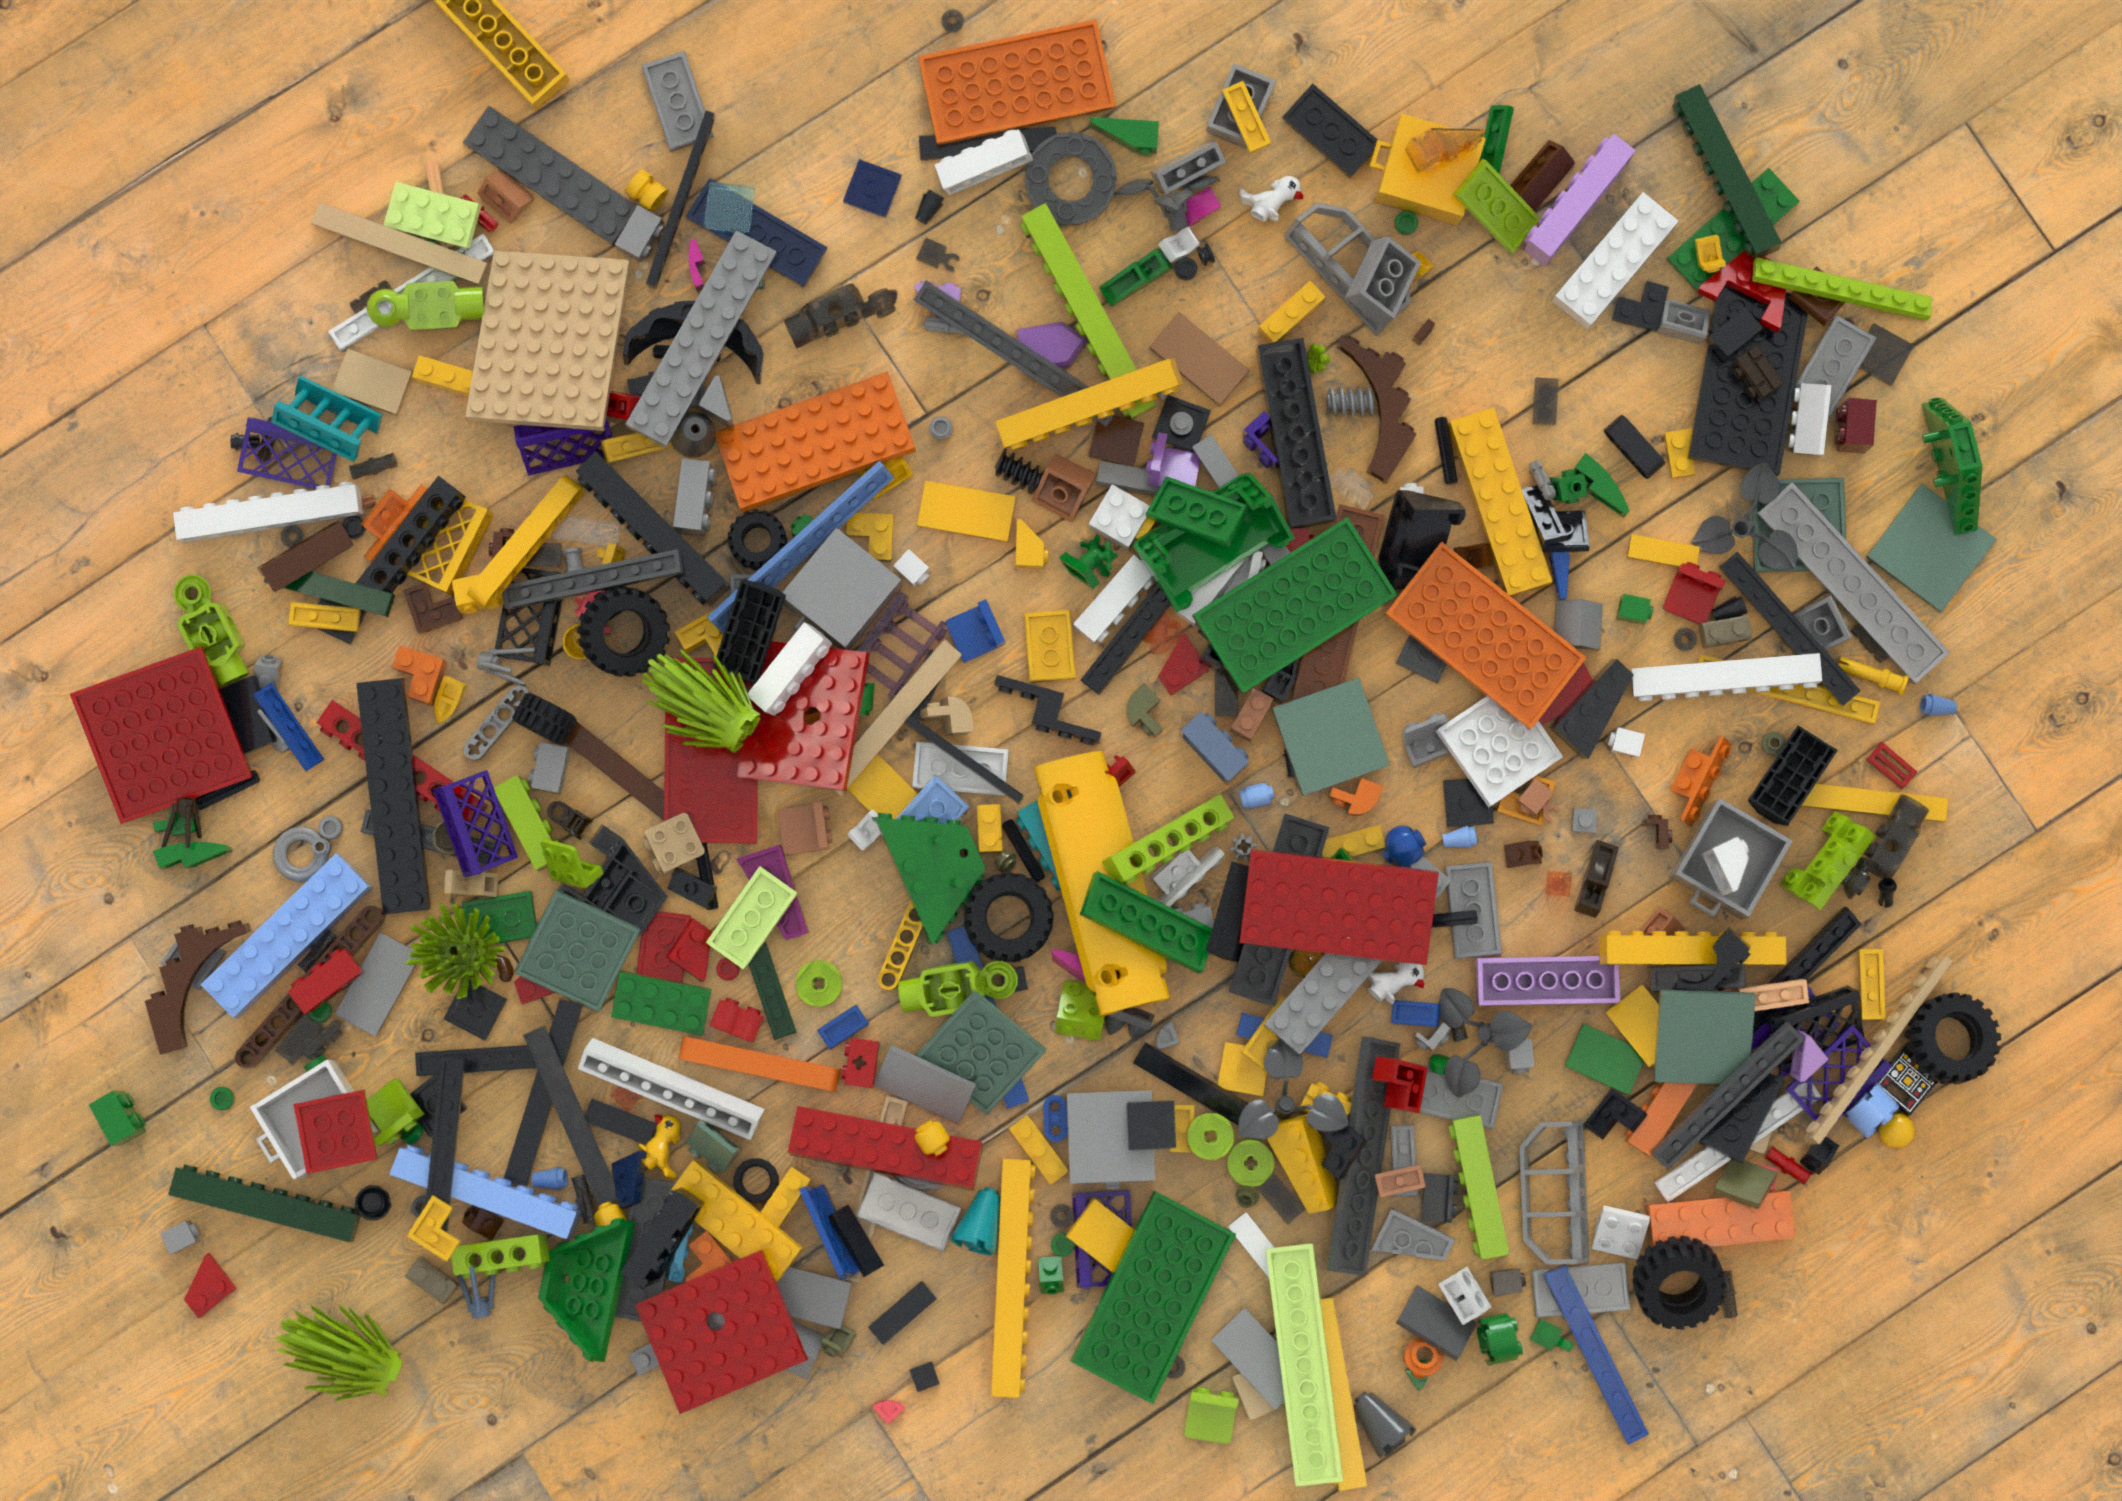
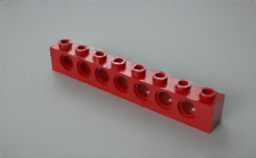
M331 700L316 722L322 726L320 731L330 738L334 734L341 739L339 741L340 745L349 751L353 747L360 752L358 757L365 761L364 746H359L358 738L362 735L360 718L334 700ZM347 721L349 723L348 731L340 733L339 725ZM413 754L415 776L418 773L425 774L424 783L417 785L418 798L424 802L430 799L436 804L434 808L441 812L433 789L437 786L450 784L453 781ZM461 786L453 787L455 796L463 800L466 790ZM470 793L466 803L477 807L479 798ZM483 802L481 810L484 811L488 805ZM464 807L462 812L463 819L470 822L474 811ZM478 814V817H477L475 823H476V822L478 821V819L480 818V816H481L480 814Z

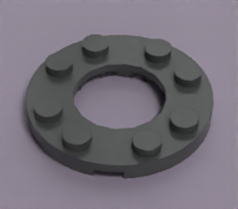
M1059 133L1044 140L1031 154L1033 161L1027 163L1025 172V186L1028 197L1035 208L1046 203L1056 223L1077 225L1088 222L1099 216L1111 202L1116 189V169L1111 155L1096 139L1080 133ZM1075 156L1083 159L1093 172L1091 190L1085 197L1077 201L1059 199L1052 193L1049 186L1048 175L1051 167L1056 161L1064 157Z

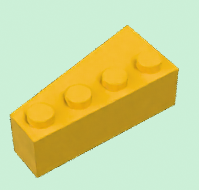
M1307 1114L1279 1120L1276 1133L1267 1138L1310 1214L1329 1210L1337 1205L1338 1190L1333 1174L1321 1165L1327 1156L1321 1135L1317 1132L1318 1130L1313 1129L1307 1123Z

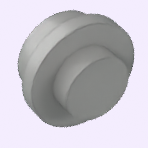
M1178 412L1172 416L1170 427L1178 435L1188 434L1192 430L1193 419L1186 412Z
M937 417L931 421L929 430L935 439L944 440L951 435L952 424L945 417Z

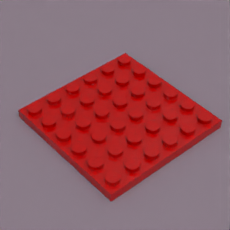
M203 646L70 693L120 824L170 807L173 803H177V798H195L253 777Z

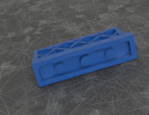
M822 1184L816 1188L805 1186L799 1189L840 1280L860 1272L828 1218L829 1215L836 1212V1209L825 1185Z

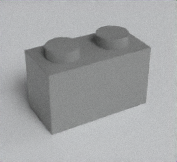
M637 205L615 243L616 248L642 262L643 258H648L652 252L653 246L651 245L654 239H659L664 231L662 218Z
M540 742V746L535 748L533 760L536 761L535 770L531 769L529 775L531 788L561 795L571 749Z
M1525 1039L1517 1048L1504 1051L1506 1070H1512V1074L1529 1073V1068L1534 1067L1532 1039Z

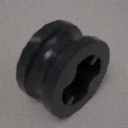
M1208 243L1204 244L1203 248L1197 247L1198 255L1204 267L1207 266L1208 262L1215 263L1214 255Z

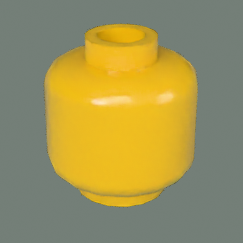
M929 1119L915 1129L917 1133L914 1139L925 1154L934 1153L937 1156L947 1149L945 1144L949 1141L950 1136L939 1121Z
M611 1202L599 1205V1210L594 1214V1221L597 1227L607 1226L616 1218H625L627 1221L623 1209L618 1204H611Z

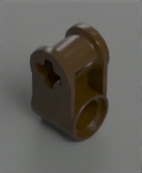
M561 801L552 802L547 809V814L551 820L562 826L565 831L581 840V834L587 825L593 822V820L578 810L572 809ZM556 806H563L565 809V813L561 818L553 816V809Z

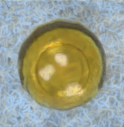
M1293 949L1288 960L1289 968L1294 975L1304 979L1325 953Z

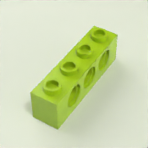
M546 1233L458 1246L451 1256L454 1275L462 1274L463 1279L471 1278L470 1266L474 1267L477 1277L476 1272L484 1271L485 1276L499 1274L498 1269L506 1268V1273L521 1271L520 1266L528 1265V1269L542 1268L543 1262L550 1261ZM521 1248L525 1250L524 1259H522L519 1255V1251ZM499 1251L502 1252L504 1257L502 1262L497 1257ZM477 1254L482 1259L480 1266L476 1263Z

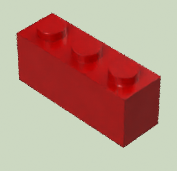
M340 948L335 950L328 956L330 958L329 961L323 965L322 963L315 965L310 969L311 974L305 979L300 977L291 984L292 989L288 993L304 1014L309 1015L365 973L349 950L343 949L341 951Z

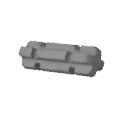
M1535 460L1529 463V470L1534 476L1533 478L1540 491L1543 492L1544 499H1553L1556 497V490L1551 485L1545 470L1542 469L1543 466L1540 461Z

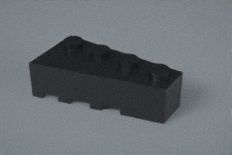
M1611 659L1549 728L1582 759H1589L1634 674L1618 659Z
M682 1187L674 1191L671 1190L664 1200L666 1202L665 1205L657 1212L652 1225L644 1234L641 1242L620 1272L643 1288L660 1281L705 1203Z

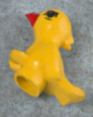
M656 1114L654 1115L657 1125L655 1136L646 1146L643 1144L637 1145L640 1151H646V1159H641V1162L649 1171L657 1167L663 1177L675 1179L677 1174L668 1165L669 1143L672 1141L673 1144L677 1145V1141L680 1140L681 1123L673 1115L662 1116Z

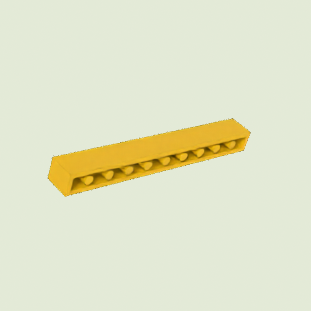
M1003 1159L991 1389V1396L1020 1398V1392H1025V1378H1021V1368L1026 1369V1354H1022V1345H1027L1028 1331L1023 1330V1321H1028L1029 1307H1024L1025 1297H1029L1030 1283H1025L1026 1274H1030L1031 1260L1026 1258L1027 1250H1032V1236H1028V1226H1033V1212H1029V1203H1034V1189L1030 1188V1179H1035L1036 1165H1031V1160Z

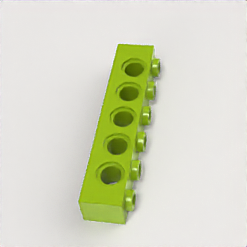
M1219 794L1105 859L1102 863L1112 879L1120 883L1124 882L1127 886L1138 879L1136 874L1141 871L1146 875L1156 869L1155 863L1161 861L1162 864H1165L1175 858L1174 852L1179 850L1182 854L1193 847L1191 843L1195 840L1201 843L1210 838L1209 832L1214 829L1218 833L1229 827L1227 822L1232 820L1234 816L1222 795ZM1203 816L1208 819L1209 825L1204 822ZM1185 827L1190 829L1191 836L1186 833ZM1167 837L1172 840L1173 846L1168 844ZM1148 848L1154 851V857L1149 854ZM1130 858L1135 861L1136 867L1131 865Z

